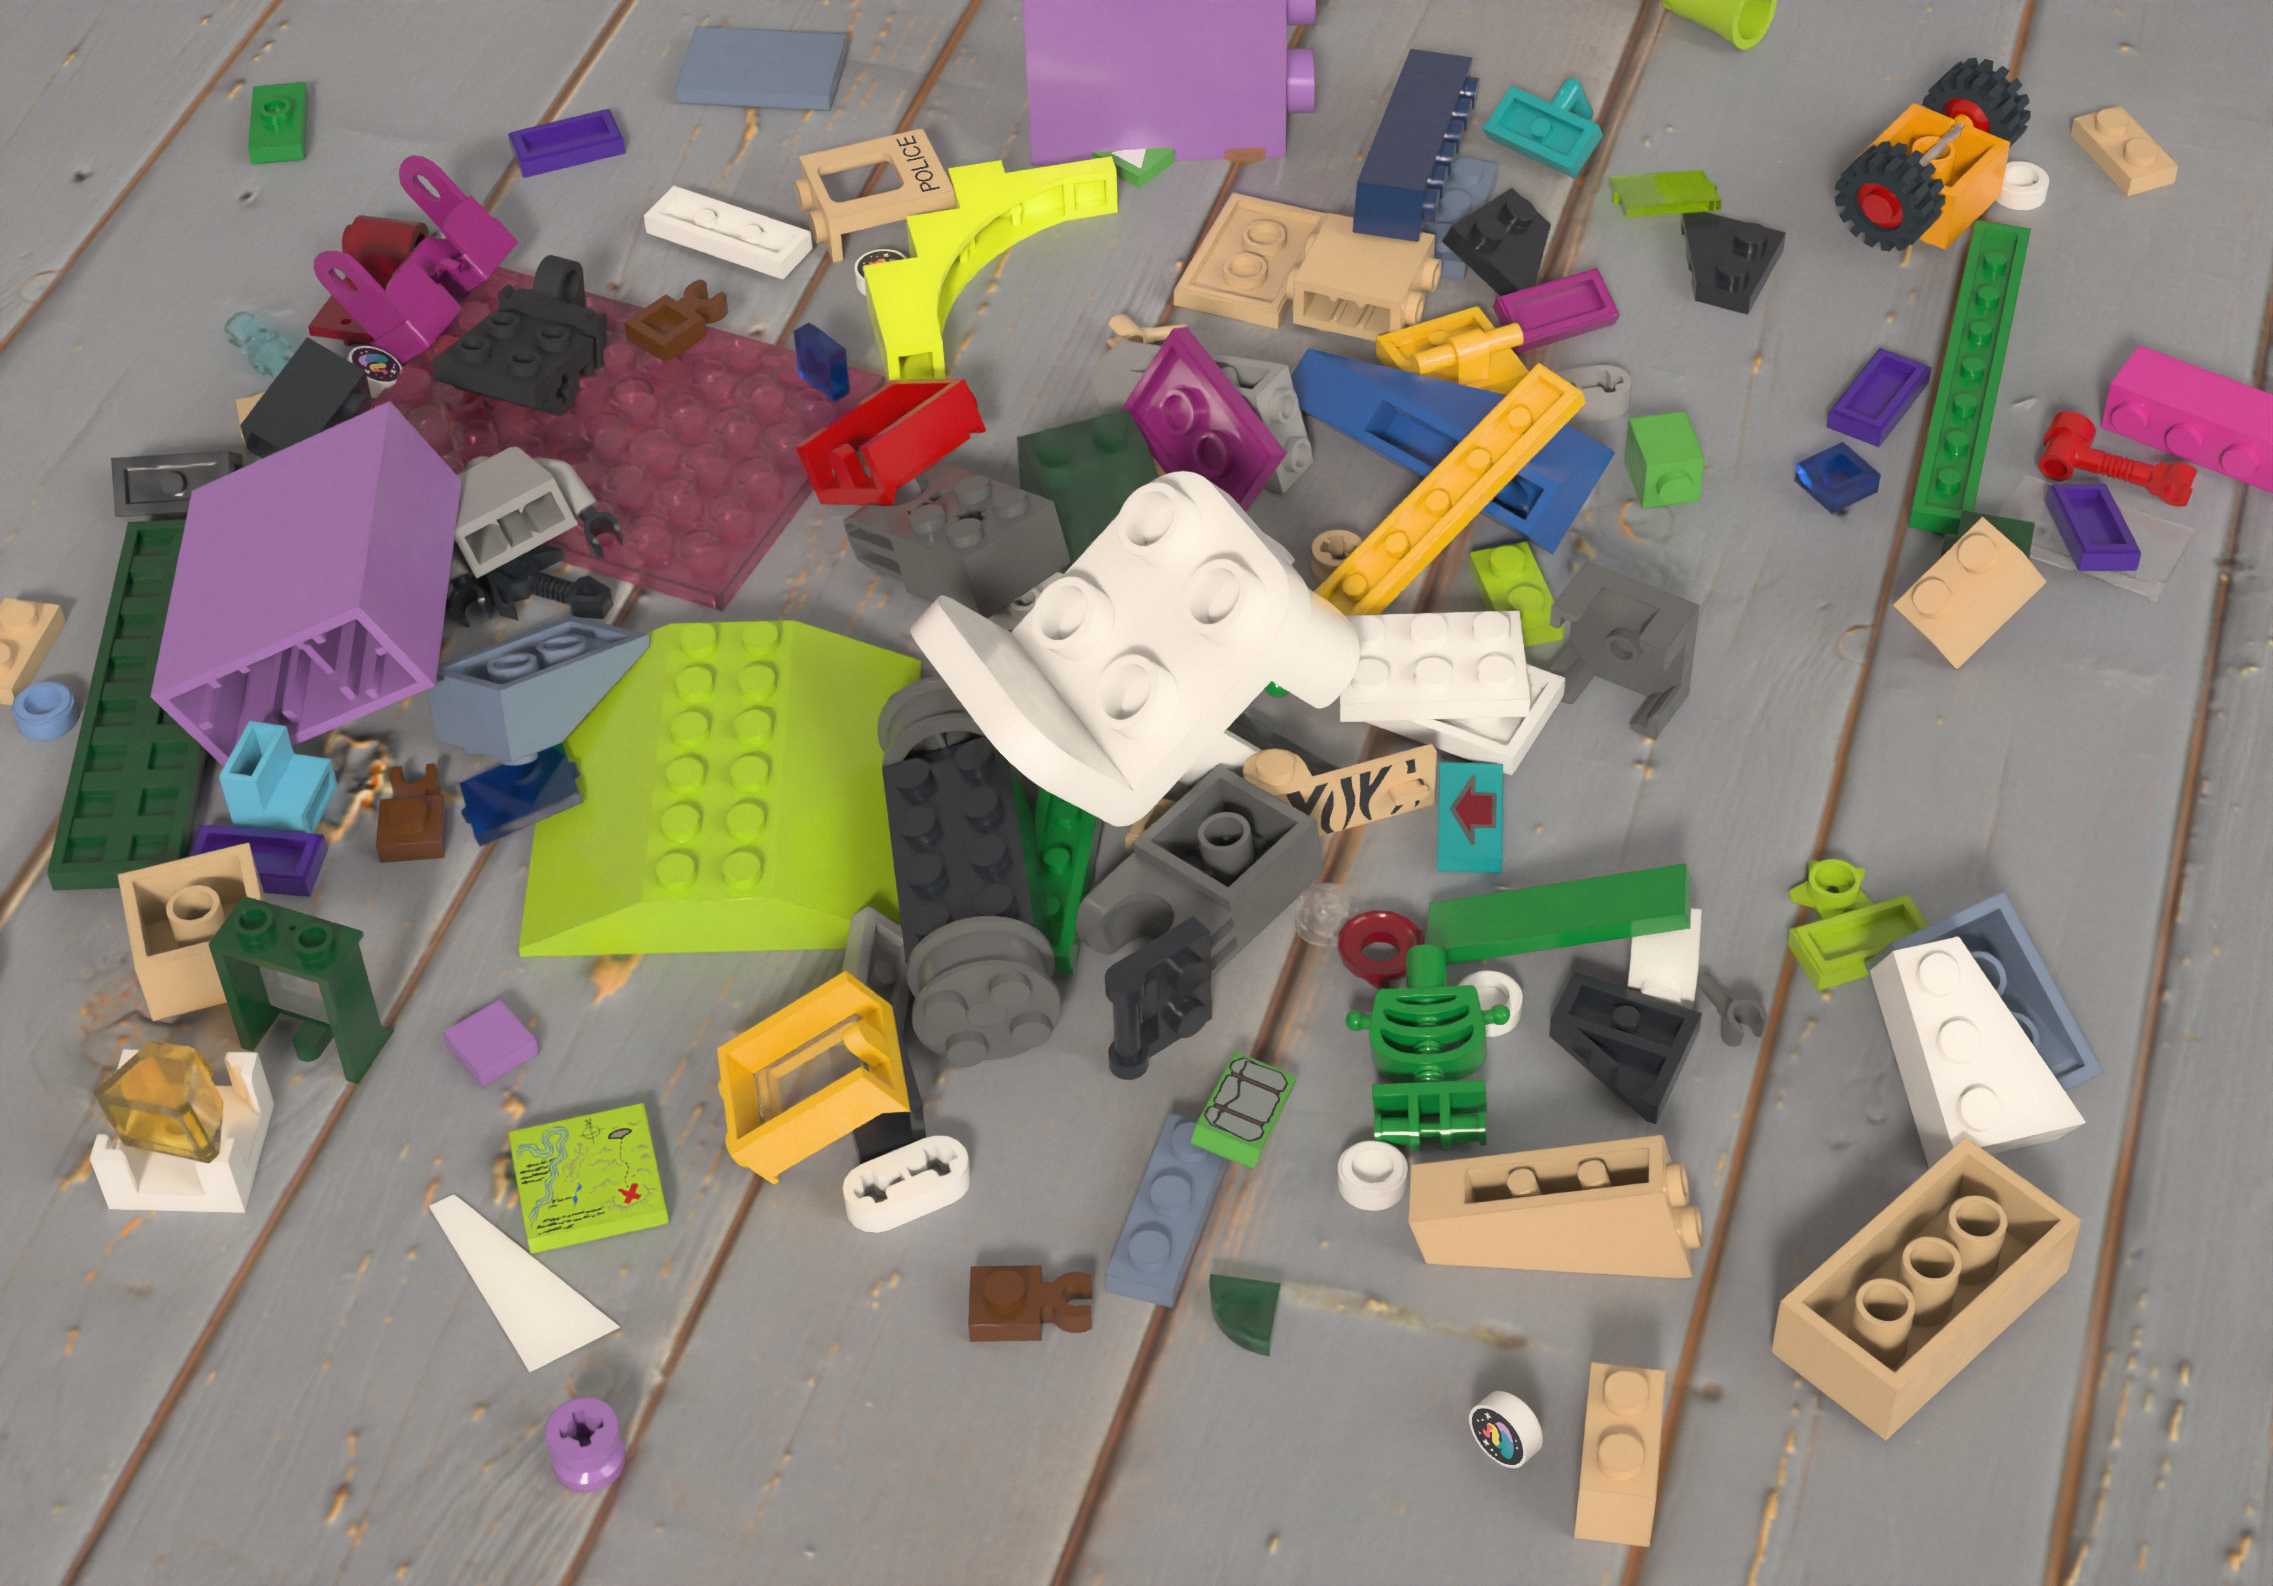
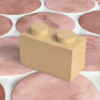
M1982 517L1893 606L1917 634L1957 670L2046 581L2026 555Z
M1591 1362L1574 1538L1643 1547L1650 1546L1657 1495L1666 1371Z

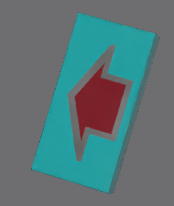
M1439 762L1437 871L1502 873L1503 764Z

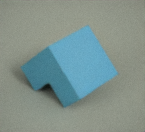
M256 721L248 722L219 775L233 826L239 828L314 834L338 787L331 759L294 754L286 726Z

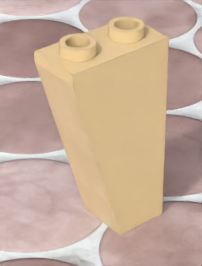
M1663 1135L1411 1165L1408 1223L1426 1264L1681 1279L1693 1277V1248L1703 1247L1704 1244L1703 1224L1697 1204L1688 1205L1689 1186L1684 1163H1672Z

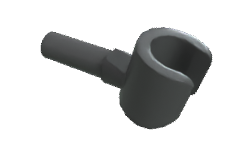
M1704 972L1697 977L1696 985L1714 1004L1717 1012L1724 1019L1721 1026V1037L1724 1043L1733 1047L1741 1045L1744 1030L1739 1023L1748 1025L1755 1036H1762L1767 1022V1013L1759 1002L1749 998H1740L1734 1001L1708 972Z

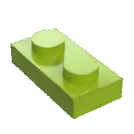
M1527 542L1469 552L1468 570L1486 610L1520 611L1524 647L1563 640L1564 623L1560 628L1550 626L1551 606L1555 601Z

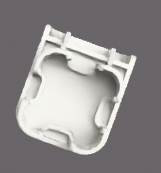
M1186 471L1168 473L1133 492L1124 503L1118 516L1060 579L1051 583L1041 593L1034 608L1012 632L943 595L938 596L910 628V632L920 649L986 737L1012 765L1048 792L1118 827L1128 826L1142 819L1177 781L1193 788L1218 764L1243 778L1245 762L1253 754L1260 752L1261 749L1228 731L1227 728L1271 681L1313 707L1325 708L1332 704L1347 688L1355 675L1360 658V643L1354 627L1335 606L1307 588L1302 577L1292 567L1295 561L1292 555L1280 543L1263 533L1228 493L1203 476Z

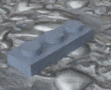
M1455 157L1452 175L1447 177L1444 198L1439 199L1435 223L1426 222L1423 229L1424 233L1435 235L1434 258L1441 259L1442 261L1440 277L1465 280L1469 266L1450 250L1442 240L1452 225L1491 201L1498 178V163L1479 161L1471 157Z
M1173 1113L1168 1114L1105 1272L1106 1292L1170 1308L1174 1307L1229 1163V1159L1190 1143L1198 1119Z

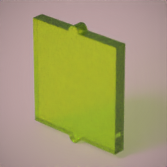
M1703 170L1609 177L1612 203L1619 204L1626 218L1721 210V198L1717 194V184L1710 183Z

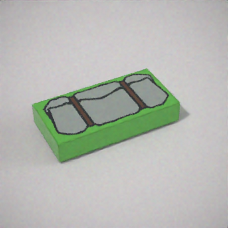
M1234 1051L1195 1126L1190 1143L1238 1164L1255 1169L1292 1094L1297 1076Z

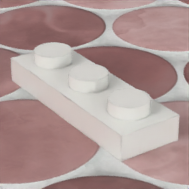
M673 186L644 215L646 233L780 279H784L813 249L811 231L677 186Z

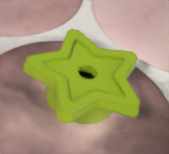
M1827 859L1820 862L1810 860L1808 863V881L1789 890V899L1792 902L1814 908L1820 920L1874 904L1860 890L1865 876L1864 868H1855L1850 863L1838 859ZM1828 890H1836L1838 893H1831Z

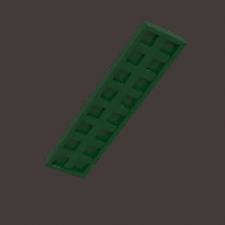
M186 520L128 522L47 871L53 891L120 888L118 874L187 858L208 751L150 697Z

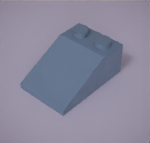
M569 616L439 664L436 686L427 689L436 740L461 747L463 752L467 754H484L498 758L504 765L530 763L538 758L539 751L562 743L650 647L649 635L576 616Z
M2005 891L1890 943L1864 964L1870 974V970L1893 951L1959 937L2064 1091L2103 1073Z

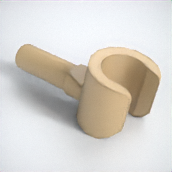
M1121 314L1113 317L1108 322V326L1119 336L1107 339L1106 343L1112 348L1120 340L1150 344L1155 341L1166 340L1173 328L1187 327V325L1177 324L1154 328H1140L1128 316Z

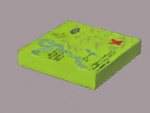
M644 1103L508 1132L527 1241L531 1254L669 1224Z

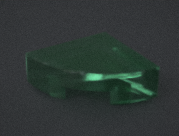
M1210 1274V1307L1218 1327L1231 1341L1243 1349L1270 1357L1281 1299V1283Z

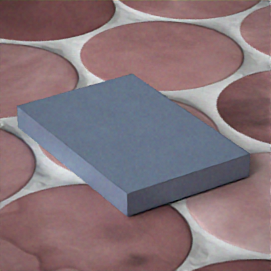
M696 26L675 86L677 103L830 111L848 51L847 34Z

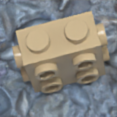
M1328 213L1319 232H1312L1310 234L1301 266H1293L1288 277L1286 297L1293 300V324L1367 339L1376 342V337L1410 327V325L1419 324L1424 310L1425 295L1427 291L1435 292L1441 275L1442 261L1441 259L1434 258L1435 235L1422 232L1419 242L1353 233V217Z

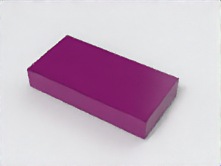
M1598 268L1497 297L1493 305L1501 326L1518 323L1522 330L1524 341L1522 345L1512 347L1515 354L1614 325L1620 316Z

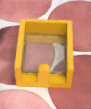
M847 971L842 972L717 1048L721 1077L718 1082V1088L724 1101L727 1133L725 1134L726 1147L737 1164L744 1168H750L773 1185L779 1182L778 1174L882 1113L911 1112L893 1006Z

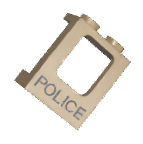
M923 128L799 156L801 179L794 180L796 200L801 212L809 211L808 219L813 239L816 244L824 242L833 263L843 261L841 234L905 220L906 216L956 209L955 190ZM888 161L892 164L902 187L897 190L845 202H834L830 199L820 176Z

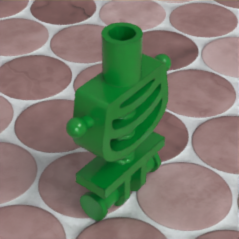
M1429 944L1412 947L1406 953L1407 988L1380 989L1375 996L1372 1015H1365L1359 1010H1353L1345 1018L1346 1026L1350 1030H1369L1371 1056L1376 1069L1388 1078L1403 1082L1372 1084L1375 1141L1385 1142L1390 1145H1410L1411 1152L1421 1151V1138L1441 1137L1442 1151L1452 1150V1143L1479 1142L1480 1146H1487V1096L1485 1080H1457L1473 1074L1482 1067L1487 1057L1485 1025L1493 1023L1496 1025L1506 1024L1510 1019V1010L1503 1004H1496L1491 1009L1482 1011L1475 986H1447L1446 952L1442 948ZM1440 1115V1122L1421 1123V1116Z

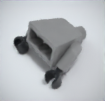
M518 446L509 447L490 458L480 456L472 459L465 467V471L457 475L462 480L448 584H453L454 590L450 593L449 606L458 619L467 627H470V624L465 617V610L472 602L478 601L484 613L491 618L494 612L493 604L479 586L471 583L470 577L473 574L476 579L577 526L576 520L578 519L584 522V535L590 552L595 557L604 558L603 549L596 537L602 533L613 534L617 542L622 546L623 537L617 518L611 513L598 512L595 509L598 506L597 500L572 466L563 460L543 457L531 458Z

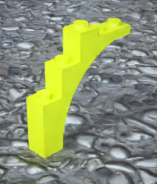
M1112 156L1005 173L1001 160L948 168L949 180L955 190L956 209L906 216L910 258L863 266L867 309L887 382L891 380L946 379L942 340L946 319L964 287L997 255L1017 242L1061 222L1118 213L1117 174Z

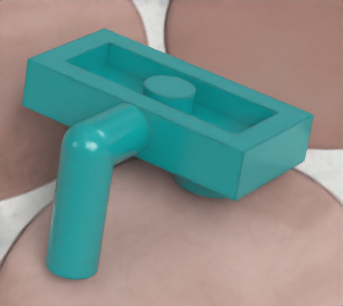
M1576 78L1564 80L1550 102L1511 85L1482 128L1487 139L1573 179L1576 178L1603 137L1599 125L1590 121L1594 112L1580 81Z

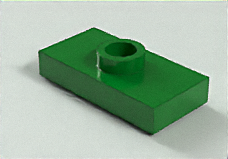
M305 82L253 86L248 142L251 164L305 159L309 99Z

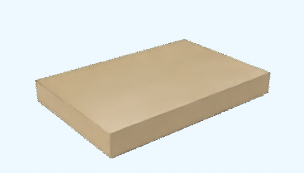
M1232 193L1174 289V306L1279 329L1293 304V300L1286 297V286L1290 271L1293 266H1301L1310 234L1312 232H1319L1328 214Z

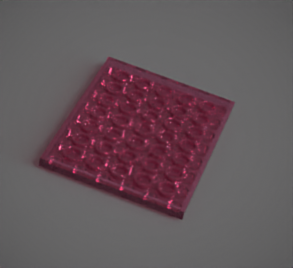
M497 267L485 282L475 287L460 303L463 307L433 344L422 353L413 357L396 375V383L385 388L370 405L369 410L391 401L456 475L464 472L467 464L474 458L480 456L490 458L509 447L517 446L531 458L543 457L567 462L597 500L598 506L595 509L598 512L611 513L617 518L623 537V545L621 546L617 542L613 534L602 533L596 538L603 549L604 558L595 557L587 546L584 535V522L578 519L576 520L577 526L543 543L562 549L564 560L560 562L723 612L814 491L795 446L884 386L885 376L710 326H706L707 336L667 363H664L627 340L624 322L643 310V307L585 291L586 308L594 310L597 314L600 312L607 314L608 347L603 350L604 365L600 369L594 367V374L591 377L579 375V387L576 398L571 408L563 416H556L515 405L509 401L489 398L434 381L433 359L489 314L499 312L498 292L507 284L512 285L516 291L520 288L529 290L533 288V276Z

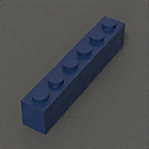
M1410 49L1357 181L1353 233L1419 242L1425 223H1435L1439 199L1444 198L1447 177L1452 175L1455 155L1460 153L1463 132L1468 130L1471 109L1475 110L1480 79L1471 77L1473 57Z

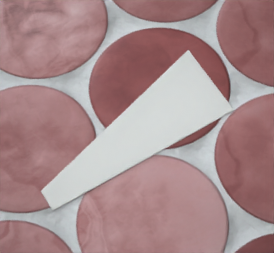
M455 1194L429 1205V1208L529 1372L620 1328V1326Z

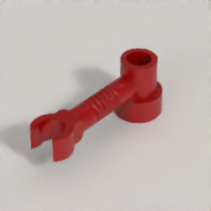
M2062 411L2051 418L2043 437L2045 449L2038 463L2039 470L2045 477L2055 481H2065L2072 476L2075 468L2145 487L2150 494L2159 496L2162 501L2169 505L2177 507L2187 506L2193 491L2191 485L2197 473L2194 467L2181 462L2170 464L2160 462L2151 465L2141 461H2134L2133 459L2129 460L2122 456L2117 457V455H2111V453L2106 454L2105 451L2091 448L2096 436V428L2086 416L2073 411Z

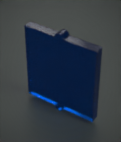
M559 743L539 751L538 758L530 763L522 765L503 764L459 783L466 805L461 810V814L466 823L471 824L475 839L479 847L583 803L576 778L580 776V771L575 762L569 761L563 743Z

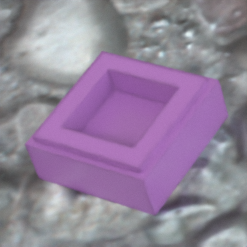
M500 999L443 1032L446 1047L481 1087L539 1054L535 1037Z

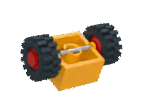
M1968 58L1964 63L1960 61L1955 64L1928 90L1929 94L1924 97L1923 106L1913 103L1840 175L1841 178L1836 182L1835 190L1840 191V193L1834 198L1836 206L1846 207L1839 214L1843 223L1852 220L1855 224L1849 231L1855 237L1861 232L1865 233L1867 237L1864 243L1870 247H1873L1880 241L1881 251L1890 252L1894 247H1896L1897 251H1901L1910 244L1912 246L1918 239L1947 250L2001 195L2009 148L2025 133L2028 127L2025 124L2031 117V111L2024 110L2030 103L2028 95L2017 94V91L2023 86L2018 78L2010 83L2005 78L2010 71L2004 66H2001L1996 72L1993 71L1994 61L1984 59L1979 65L1977 58Z

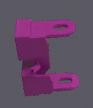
M417 155L406 157L401 163L399 169L400 184L446 237L444 239L427 237L422 240L392 274L386 291L353 257L343 252L325 251L319 253L314 260L313 267L316 277L326 290L374 339L369 346L386 351L395 357L401 365L433 344L463 308L456 299L485 282L518 244L516 238L496 217L492 218L472 195L467 197L433 161ZM417 175L427 179L438 191L440 197L431 194L420 182ZM334 268L343 272L356 286L357 291L351 289L336 274Z

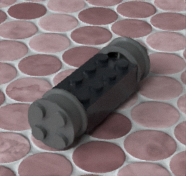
M941 675L921 679L892 694L883 707L877 723L878 740L884 752L882 775L905 962L907 964V981L912 994L916 998L912 1008V1023L917 1037L927 1048L946 1057L955 1066L970 1067L986 1060L1010 1058L1019 1055L1031 1048L1045 1044L1050 1039L1051 1032L1056 1027L1061 1015L1060 994L1055 983L1051 980L1053 973L1058 972L1027 777L1012 765L990 742Z

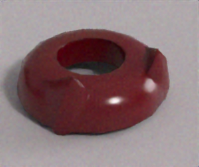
M1373 910L1358 914L1346 922L1339 932L1338 953L1343 965L1353 975L1364 979L1378 990L1389 989L1392 981L1400 980L1406 976V953L1412 947L1424 945V935L1418 926L1403 915L1393 911ZM1380 942L1392 945L1398 950V955L1391 960L1379 962L1367 958L1362 951L1366 946Z

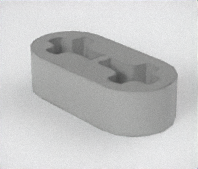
M1594 365L1552 371L1581 390L1586 404L1566 425L1571 426L1612 420L1627 413L1631 401L1632 380L1630 375L1620 367Z

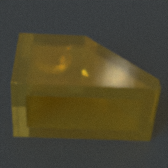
M151 1040L93 1091L94 1096L123 1145L210 1164L219 1156L224 1101L211 1080L213 1071L209 1062L194 1048Z

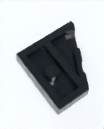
M1511 188L1452 225L1442 242L1498 295L1503 296L1535 286L1551 224L1536 211L1530 201L1521 197Z
M1685 207L1682 211L1681 233L1686 237V259L1688 269L1693 273L1692 289L1695 301L1748 315L1784 250L1786 233L1766 228L1757 223H1747Z
M1574 971L1551 1017L1549 1036L1644 1120L1657 1124L1700 1031L1702 1013Z

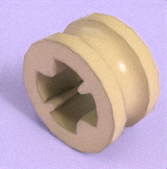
M1338 529L1326 531L1318 535L1313 540L1311 546V572L1313 578L1322 584L1363 540L1352 532ZM1339 557L1343 558V560H1332V558Z

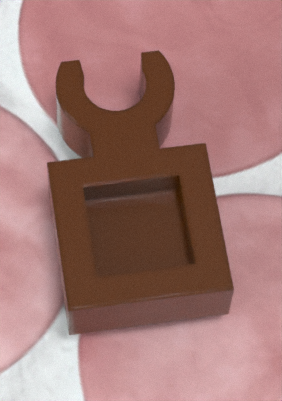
M702 279L689 284L684 291V297L678 301L665 294L624 322L627 340L662 362L667 363L707 336L706 324L718 322L728 314L727 295L721 291L709 299L707 284Z
M434 763L426 765L425 777L416 783L405 782L402 766H394L392 768L389 779L394 798L380 799L376 848L380 863L444 858L447 808L444 795H440L441 784L437 767Z
M1041 1265L970 1266L968 1318L970 1342L1042 1341V1324L1054 1323L1061 1330L1070 1333H1082L1091 1330V1306H1073L1068 1304L1069 1301L1074 1299H1092L1091 1275L1084 1272H1069L1061 1275L1054 1282H1043Z

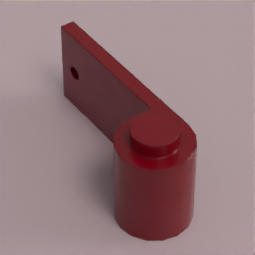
M358 215L352 225L349 224L344 229L342 251L353 257L386 291L387 284L395 270L422 240L427 237L430 238V233L427 225L422 222ZM345 276L343 281L351 289L357 291L356 286ZM332 295L308 326L310 336L343 340L346 346H352L355 342L371 343L374 340Z

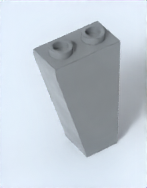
M1120 340L1088 371L1104 420L1134 432L1119 411L1161 346ZM1208 353L1286 451V456L1263 487L1273 493L1284 494L1314 462L1311 444L1308 440L1288 365Z

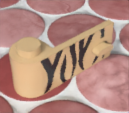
M1431 743L1312 776L1306 764L1298 755L1283 749H1266L1253 754L1245 762L1243 778L1317 820L1320 837L1434 805L1437 751Z

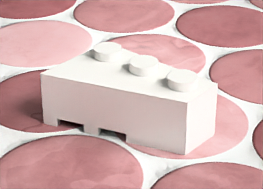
M1959 937L1893 951L1870 970L1929 1169L1965 1137L1992 1155L2057 1140L2086 1123Z

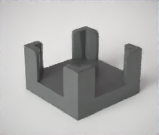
M1586 561L1551 606L1550 626L1560 628L1566 620L1571 622L1569 644L1548 670V672L1565 677L1564 696L1561 701L1566 704H1573L1594 676L1647 696V700L1631 720L1630 728L1637 733L1656 740L1690 692L1700 605Z

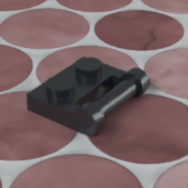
M1194 916L1113 964L1105 973V993L1108 1000L1113 1003L1114 1041L1108 1049L1109 1069L1116 1077L1124 1080H1134L1141 1077L1147 1072L1150 1057L1181 1038L1195 1035L1206 1022L1212 1019L1210 931ZM1141 1000H1142V1023L1140 1022V1001H1141Z

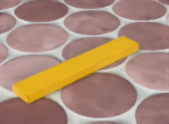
M1538 363L1314 592L1330 602L1344 616L1380 615L1586 404L1583 392Z

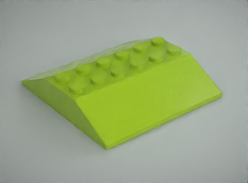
M795 620L670 623L646 633L649 635L650 647L562 743L545 749L518 947L520 957L846 949L851 918L867 906L872 907L901 926L882 775L884 752L878 740L877 723L883 707L892 694L922 679L921 660Z

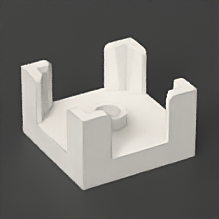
M123 1049L116 1071V1081L126 1105L127 1113L116 1149H113L110 1139L106 1134H97L90 1156V1161L109 1209L245 1213L274 1106L258 1053H226L224 1061L232 1086L168 1084L157 1052L153 1050Z

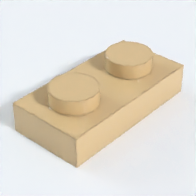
M2121 106L2103 109L2099 112L2074 118L2070 136L2127 196L2175 183L2178 165Z
M4 597L0 604V704L12 705L16 696L31 684L66 623L60 605Z

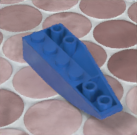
M1310 348L1306 350L1291 375L1300 411L1422 481L1507 396ZM1565 424L1479 513L1553 555L1615 452Z

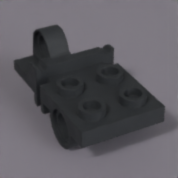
M548 255L540 262L536 270L532 289L520 288L516 291L512 285L507 284L498 292L499 312L489 314L433 359L434 381L452 385L456 389L501 401H509L515 405L556 416H563L568 412L577 395L579 375L591 377L594 374V367L600 369L604 365L603 350L608 347L607 314L604 312L597 314L594 310L586 308L584 276L581 264L577 261Z

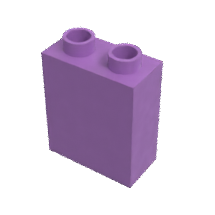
M1022 0L1032 165H1055L1093 159L1092 152L1155 148L1174 149L1175 161L1286 157V114L1314 113L1315 77L1313 48L1287 49V25H1315L1316 0Z
M391 401L192 490L150 697L223 767L249 721L286 726L291 745L294 746L436 686L462 480Z

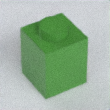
M1686 411L1629 418L1624 463L1642 509L1700 501L1705 457Z

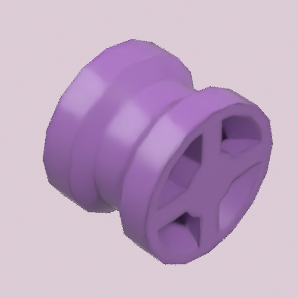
M575 1398L561 1404L550 1414L545 1425V1440L551 1453L553 1471L560 1483L568 1489L579 1492L598 1491L613 1483L621 1475L626 1463L625 1447L620 1437L618 1417L611 1406L595 1398Z

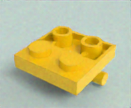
M1478 306L1376 337V355L1384 366L1507 395L1529 373L1528 369L1511 349L1512 347L1522 345L1524 341L1519 324L1512 323L1495 329Z

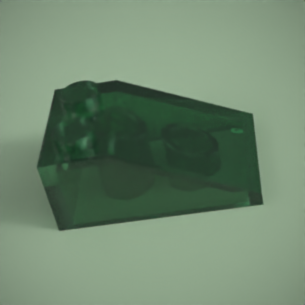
M1128 409L1017 437L1020 489L1054 501L1071 560L1070 564L1061 569L1062 574L1066 573L1118 516L1124 503L1133 492L1159 478L1149 447Z

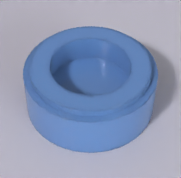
M58 682L33 684L21 691L12 704V713L19 731L25 737L33 740H50L60 737L69 732L79 718V709L72 690Z

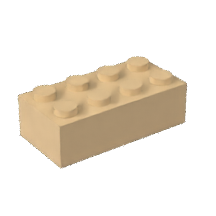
M1965 1137L1780 1301L1771 1352L1886 1441L2068 1272L2082 1220Z

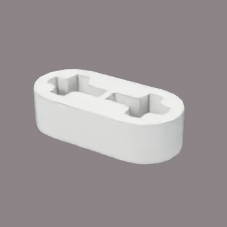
M935 1135L918 1140L854 1168L844 1179L843 1184L844 1204L848 1220L860 1230L879 1233L891 1230L956 1202L964 1196L970 1185L969 1157L966 1148L958 1140L949 1136ZM938 1165L943 1172L950 1171V1173L939 1176L936 1171L927 1169ZM875 1191L880 1198L887 1197V1199L875 1203L873 1198L870 1196L864 1197V1195Z

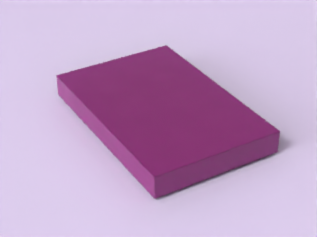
M1188 327L1173 328L1119 411L1166 474L1186 471L1201 475L1228 493L1245 512L1248 511L1287 454Z

